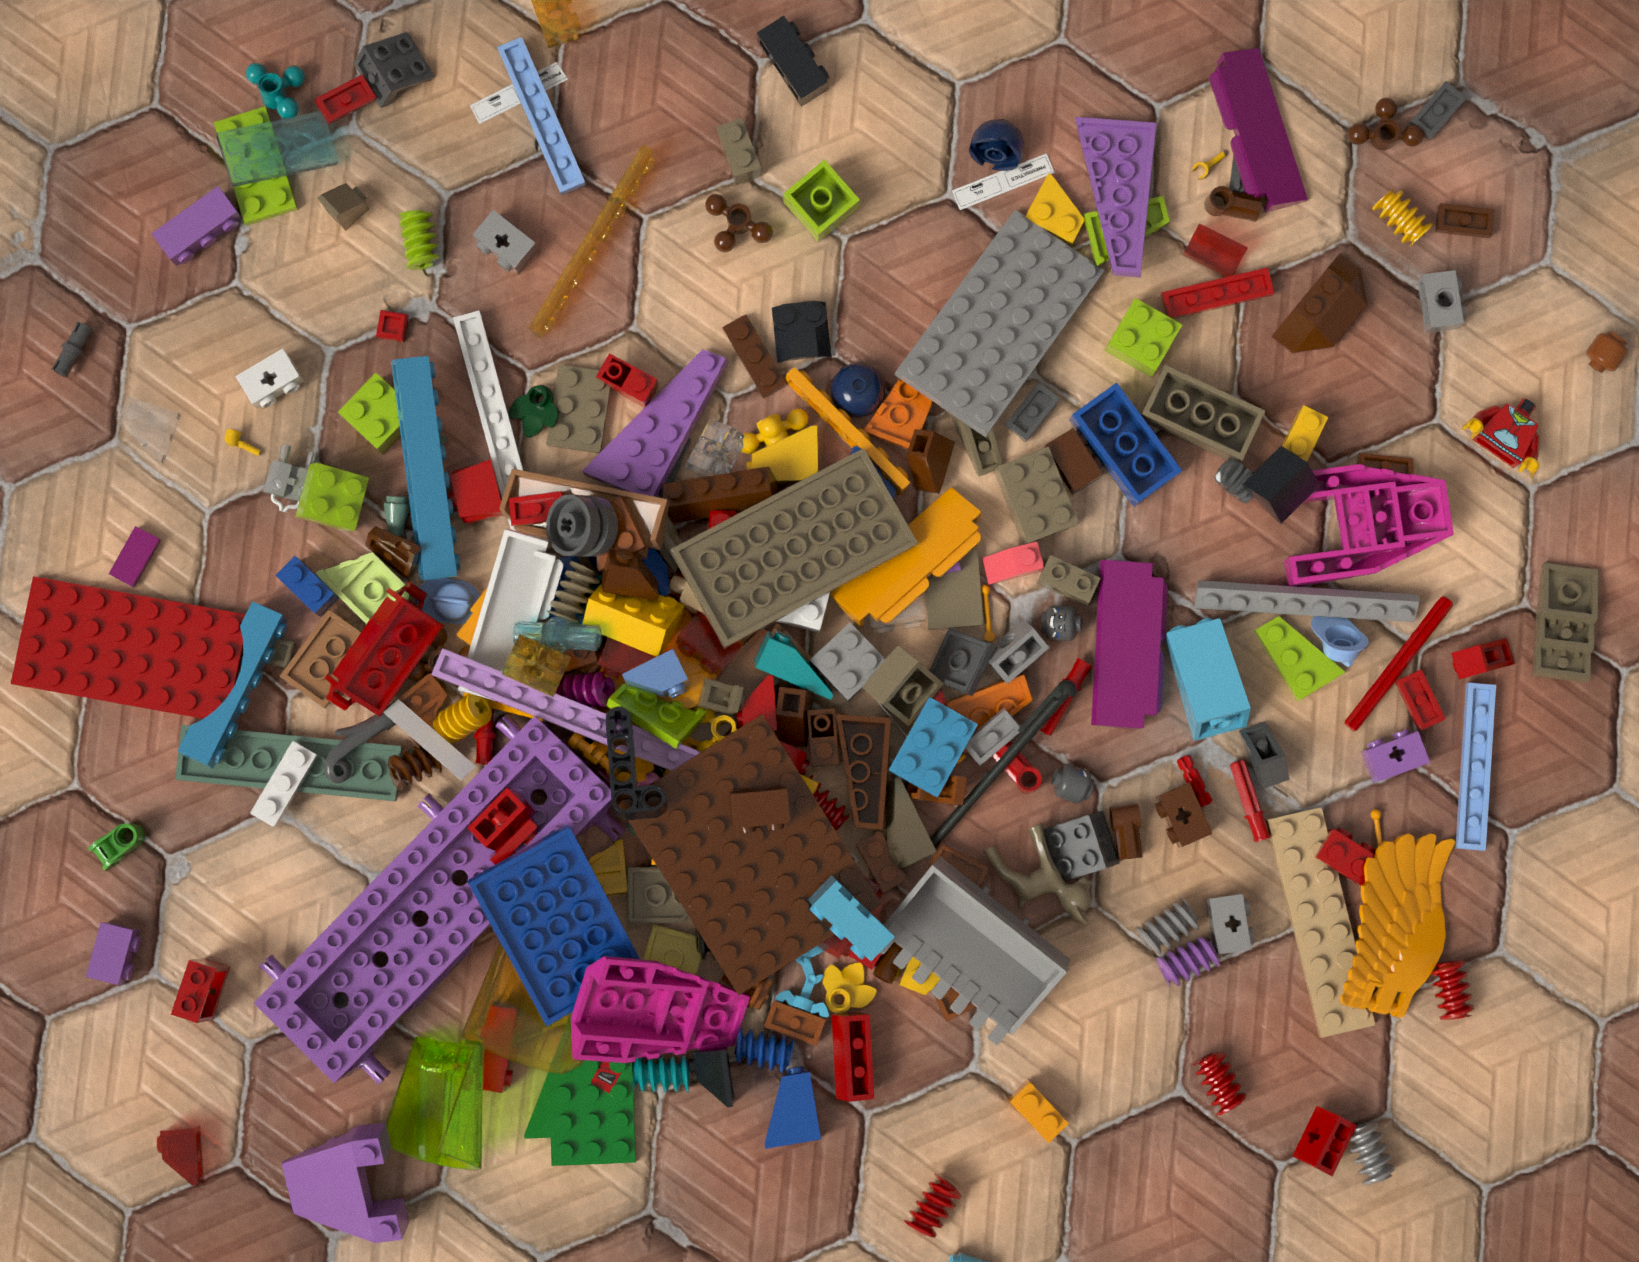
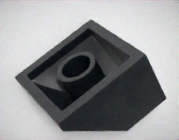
M728 1047L694 1051V1058H689L691 1075L696 1074L697 1081L726 1107H733L735 1099Z

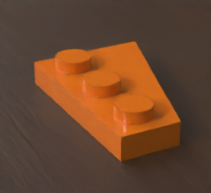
M1020 673L1008 684L1001 680L975 690L973 697L963 694L945 701V704L948 708L977 723L976 731L1002 708L1006 709L1012 717L1030 703L1032 697L1023 673ZM964 749V751H963L962 753L965 754V753H967L968 751H967L966 749Z

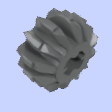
M1229 458L1217 470L1218 472L1214 476L1215 481L1235 499L1242 503H1248L1254 497L1242 484L1253 472L1239 461Z

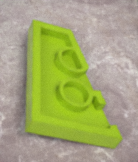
M1164 196L1149 199L1145 238L1165 227L1170 222ZM1093 211L1085 213L1083 217L1094 262L1097 267L1107 262L1109 257L1098 212Z
M624 683L609 697L606 705L611 709L617 706L627 709L633 723L675 749L698 727L707 714V711L699 708L697 712L682 707L683 703L675 700L669 703L657 699L654 693Z

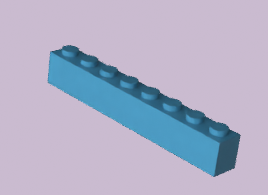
M429 356L395 359L391 361L414 541L416 545L422 548L417 562L419 579L425 581L457 576V570H460V559L458 554H454L453 543H456L457 536L455 527L451 526L450 516L453 515L452 501L447 499L446 488H449L450 483L448 473L443 470L442 461L446 460V451L444 444H440L439 433H442V421L440 417L436 416L435 406L439 405L437 390L433 389L432 378H435L434 363L429 362Z

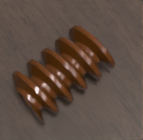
M420 744L418 748L414 746L408 752L402 751L398 756H390L388 760L391 779L399 790L403 789V780L406 785H413L412 776H414L416 781L421 782L423 779L422 772H424L426 777H432L431 768H434L438 774L442 773L441 763Z

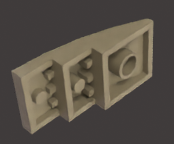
M1543 563L1535 621L1532 676L1588 683L1591 679V653L1594 650V628L1598 620L1597 569Z

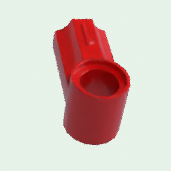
M1009 741L992 756L993 759L998 762L1013 743ZM1021 752L1004 770L1022 793H1033L1041 785L1042 777L1040 772L1028 762ZM1025 773L1033 774L1036 778L1035 786L1025 787L1021 782V776Z

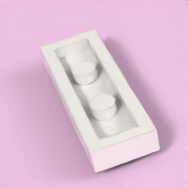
M292 741L250 814L273 827H277L317 759L318 754Z

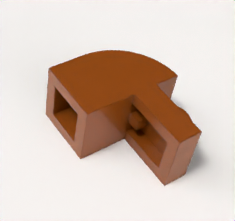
M950 775L937 798L908 781L905 783V788L910 799L946 805H963L967 778Z

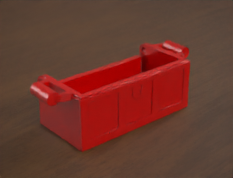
M410 581L396 592L388 587L386 592L396 599L395 602L389 597L384 599L332 673L337 679L329 674L325 676L324 679L331 684L326 699L342 710H347L350 705L357 702L380 717L444 627L443 624L422 610L427 593ZM406 592L419 602L417 605H414L404 598L402 594ZM335 689L339 690L340 692L348 696L350 700H347L346 698L336 693Z

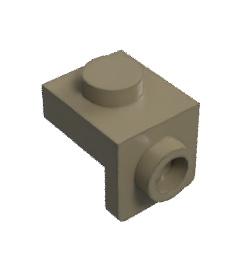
M704 679L698 707L726 715L738 713V710L744 704L745 696L742 694L744 686H731L711 679Z

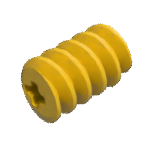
M1393 188L1372 207V210L1383 209L1379 218L1385 219L1390 217L1387 227L1397 225L1394 234L1397 236L1404 233L1401 242L1404 244L1411 241L1412 243L1409 246L1411 247L1431 229L1433 224L1430 222L1422 225L1426 216L1423 214L1415 217L1418 207L1415 206L1408 209L1407 207L1411 199L1408 198L1401 201L1400 198L1404 191L1400 190L1394 193Z
M469 693L453 705L443 709L438 717L434 719L433 728L450 744L457 743L460 739L465 738L490 721L492 716L490 703L487 698Z

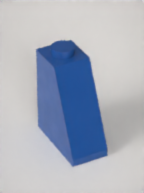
M803 1066L787 1069L788 1074L782 1075L765 1140V1149L821 1139L810 1070L804 1071Z

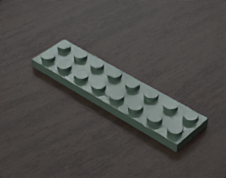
M181 725L179 747L190 725ZM237 730L232 739L228 738L224 746L226 749L225 755L219 764H215L213 769L178 752L175 780L264 789L292 741H295L318 754L317 759L297 792L397 802L398 789L391 779L388 760L392 755L398 756L403 751V746L364 742L342 757L351 768L349 778L342 783H333L325 775L324 764L330 752L342 740ZM334 765V774H341L343 767Z

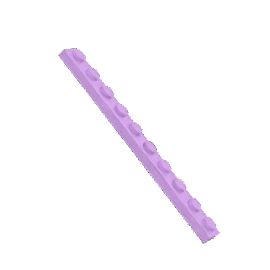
M442 648L431 674L432 676L607 745L605 713ZM618 719L616 724L618 734H623L622 720ZM633 725L635 757L672 771L700 753V751L682 744L675 749L645 729ZM620 745L615 749L626 753L629 748L625 745Z

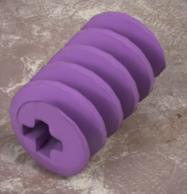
M1201 936L1197 937V946L1191 941L1187 942V951L1181 946L1177 947V956L1168 951L1166 953L1167 961L1161 956L1157 957V965L1169 987L1170 981L1180 986V976L1190 981L1191 971L1198 977L1201 976V966L1208 972L1211 971V961L1218 967L1221 966L1219 957L1208 937H1206L1207 942Z

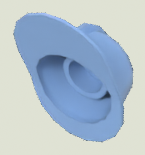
M440 578L426 580L419 586L420 589L427 593L422 610L439 622L465 624L473 614L470 611L471 607L480 597L473 585L462 580Z
M1313 616L1311 620V628L1323 642L1324 654L1329 659L1341 662L1347 667L1353 665L1360 651L1369 644L1365 634L1347 618Z

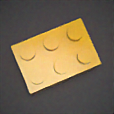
M601 583L588 600L582 626L658 657L678 633L685 605L677 602L674 598L665 597L660 594L658 601L606 593L603 592Z

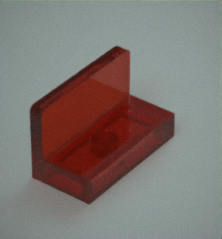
M1198 224L1183 255L1229 277L1234 275L1248 247L1202 224Z

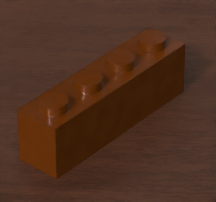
M769 466L663 484V499H668L669 501L668 516L673 523L709 518V513L712 510L740 513L778 493V481Z

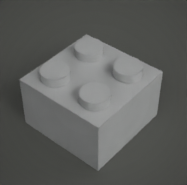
M849 622L810 659V663L849 702L886 659Z

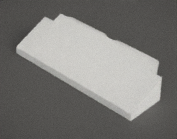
M505 528L467 658L529 683L537 657L536 651H539L543 637V630L536 626L537 619L543 620L549 616V613L546 611L551 610L550 603L554 600L563 563L561 560L556 559L555 554L546 553L549 539ZM460 686L458 687L459 691L487 698Z

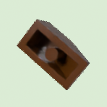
M609 549L602 573L603 592L658 601V581L637 553L624 549Z

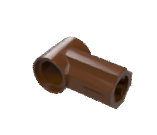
M1219 186L1213 189L1206 197L1204 207L1212 216L1225 215L1256 222L1261 211L1262 198L1233 192L1225 186ZM1213 197H1221L1224 200L1225 206H1217L1214 203Z
M1138 803L1110 806V822L1112 830L1115 831L1118 860L1143 857L1139 828H1141V816Z

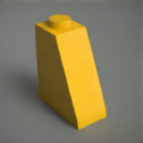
M810 426L752 453V461H747V470L769 466L778 481V485H794L817 473V426Z

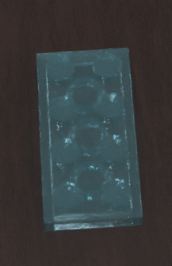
M321 112L217 132L216 135L232 187L335 166L339 162L327 122Z

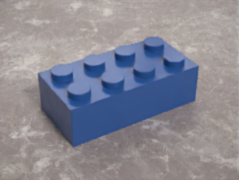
M1117 382L1072 414L1070 422L1078 432L1084 435L1090 449L1133 507H1136L1182 472L1179 465Z

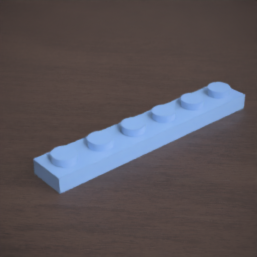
M520 37L498 46L497 49L560 194H566L586 185L523 38Z
M1466 683L1456 849L1486 851L1496 685Z

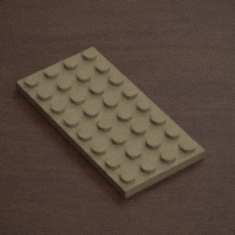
M863 448L672 548L670 552L725 649L918 545V542Z

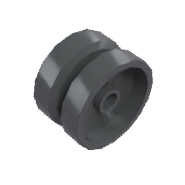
M563 495L555 500L549 509L546 520V532L554 550L563 556L600 557L607 553L615 543L618 533V519L614 507L607 499L601 496Z

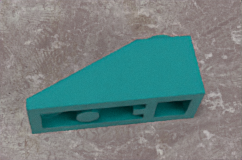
M767 631L754 659L755 667L831 700L833 697L831 687L798 647L790 641L791 637L779 631H776L775 634Z

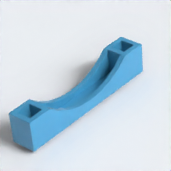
M252 601L240 625L243 637V660L236 684L225 701L214 712L203 720L190 725L178 749L180 754L212 769L216 763L219 764L222 761L226 752L224 746L228 738L232 739L238 728L236 722L240 714H244L247 711L251 701L249 696L253 688L257 689L263 678L261 672L265 664H269L274 657L275 649L273 647L277 638L281 640L287 630V624L285 623L287 620L282 614Z

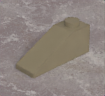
M951 414L954 425L979 477L994 471L997 466L1003 464L993 428L984 437Z
M898 777L887 783V846L891 861L901 870L937 851L901 778Z

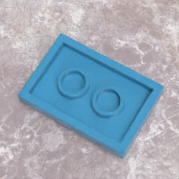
M929 697L888 771L937 798L978 724Z

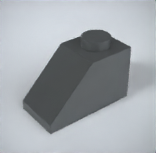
M1266 722L1239 731L1252 769L1263 789L1290 780L1286 757Z

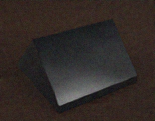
M1280 446L1242 486L1279 524H1282L1320 484L1308 462Z

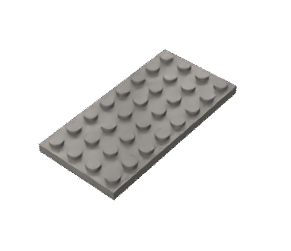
M1014 210L895 372V376L986 437L1105 270L1099 266L1096 267L1095 263L1042 227L1036 225L1017 210Z

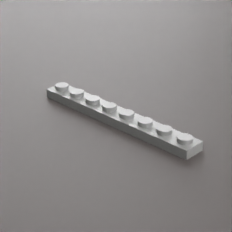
M1201 580L1197 581L1194 598V608L1401 622H1414L1419 606L1418 594Z

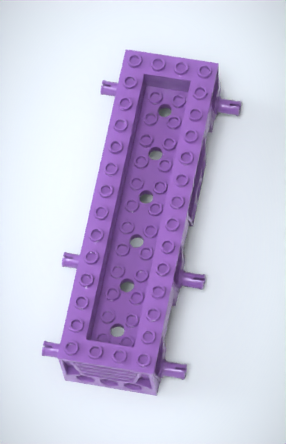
M506 714L502 719L510 727L508 728L502 721H499L495 727L510 739L508 744L445 808L431 794L423 798L431 808L424 801H421L417 807L426 813L432 821L287 969L273 954L266 959L267 962H263L260 965V968L274 982L254 1004L333 1083L348 1077L356 1068H362L377 1085L383 1082L384 1078L388 1077L391 1072L373 1056L376 1047L387 1037L385 1034L405 1014L416 1008L474 949L477 939L491 926L469 884L457 886L453 881V875L458 870H464L468 874L469 880L494 866L490 861V855L494 850L486 848L467 827L507 787L517 791L535 810L530 817L538 823V827L535 829L538 834L527 845L522 842L516 848V852L567 824L575 838L582 836L590 827L598 825L613 842H616L620 837L612 828L620 835H623L627 830L609 814V809L612 806L611 787L544 721L536 716L521 728L509 714ZM537 789H543L547 794V800L543 805H535L532 801V794ZM419 910L425 911L429 918L427 924L423 927L417 926L413 920L414 914ZM379 951H384L389 958L388 964L382 968L374 963V956ZM338 992H344L349 998L348 1005L345 1008H339L334 1003V997Z

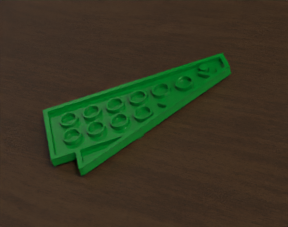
M571 1015L525 1131L524 1139L551 1138V1166L636 1163L633 1062L609 1063L613 1072H622L610 1093L593 1085L591 1080L602 1061L573 1059Z

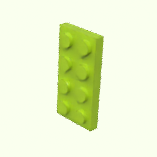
M264 106L214 122L244 224L246 226L298 210L268 109Z

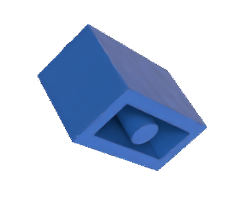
M296 556L275 575L309 609L320 617L340 598L313 570Z

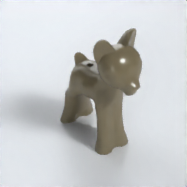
M1042 823L1028 830L1041 866L1029 875L1010 870L995 845L983 851L1001 881L1009 883L1019 897V909L1023 908L1026 901L1053 892L1057 894L1063 909L1070 914L1076 923L1084 924L1088 922L1085 912L1088 910L1091 901L1089 892L1091 881L1086 879V877H1081L1075 883H1065L1048 851Z

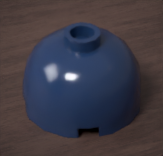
M994 119L984 122L975 130L971 139L969 153L971 158L982 166L984 162L995 164L992 170L1008 171L1018 167L1019 161L1022 160L1025 142L1021 131L1015 125L1005 119Z
M861 362L850 363L841 368L833 378L831 385L832 400L836 408L844 410L849 417L861 418L869 414L871 415L878 410L883 402L885 395L884 381L879 372L872 366Z

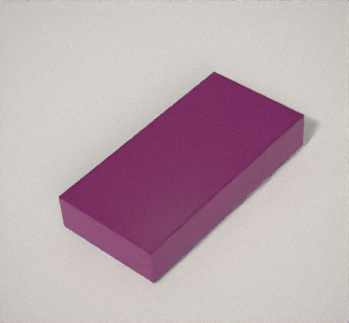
M135 526L108 574L135 588L161 539Z

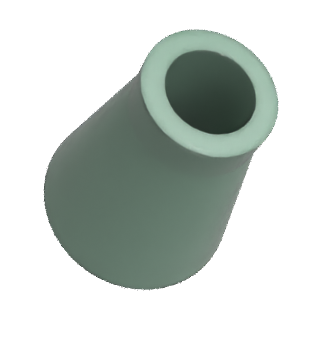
M386 496V502H383L387 531L394 535H404V528L410 510V504H408L409 497Z

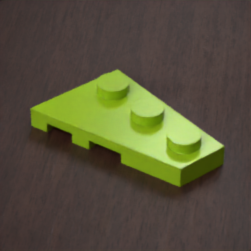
M1280 616L1254 630L1297 701L1346 673Z

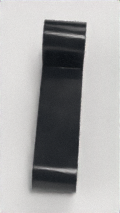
M614 707L606 714V733L611 800L615 815L621 820L660 817L667 810L666 794L659 786H637L631 715L623 707ZM618 719H622L623 734H618L616 727ZM620 745H625L629 748L622 755L616 754L614 750ZM627 772L631 777L625 782H620L616 779L617 775ZM651 797H658L662 800L655 807H651L646 803ZM628 799L633 802L629 809L618 807L622 800Z

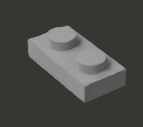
M1002 708L972 734L965 749L977 764L981 765L1019 734L1018 730L1020 727L1006 709Z

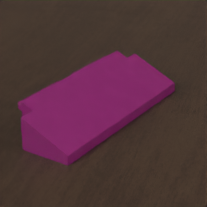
M1260 49L1223 52L1217 61L1218 67L1210 75L1209 80L1224 127L1228 130H1234L1235 137L1230 141V146L1245 192L1248 195H1254L1255 198L1267 195L1269 203L1264 207L1265 213L1306 202L1308 198Z
M1100 560L1099 577L1101 579L1098 591L1091 725L1141 729L1144 728L1145 716L1157 715L1162 709L1164 654L1160 651V644L1164 642L1166 637L1168 585L1164 582V578L1152 577L1153 563Z

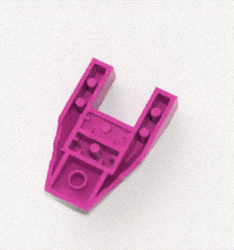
M1361 464L1312 470L1320 486L1303 503L1334 499L1342 550L1288 557L1284 560L1287 585L1298 587L1375 574L1453 536L1454 531L1446 481L1415 474L1409 475L1393 472V470L1366 467Z

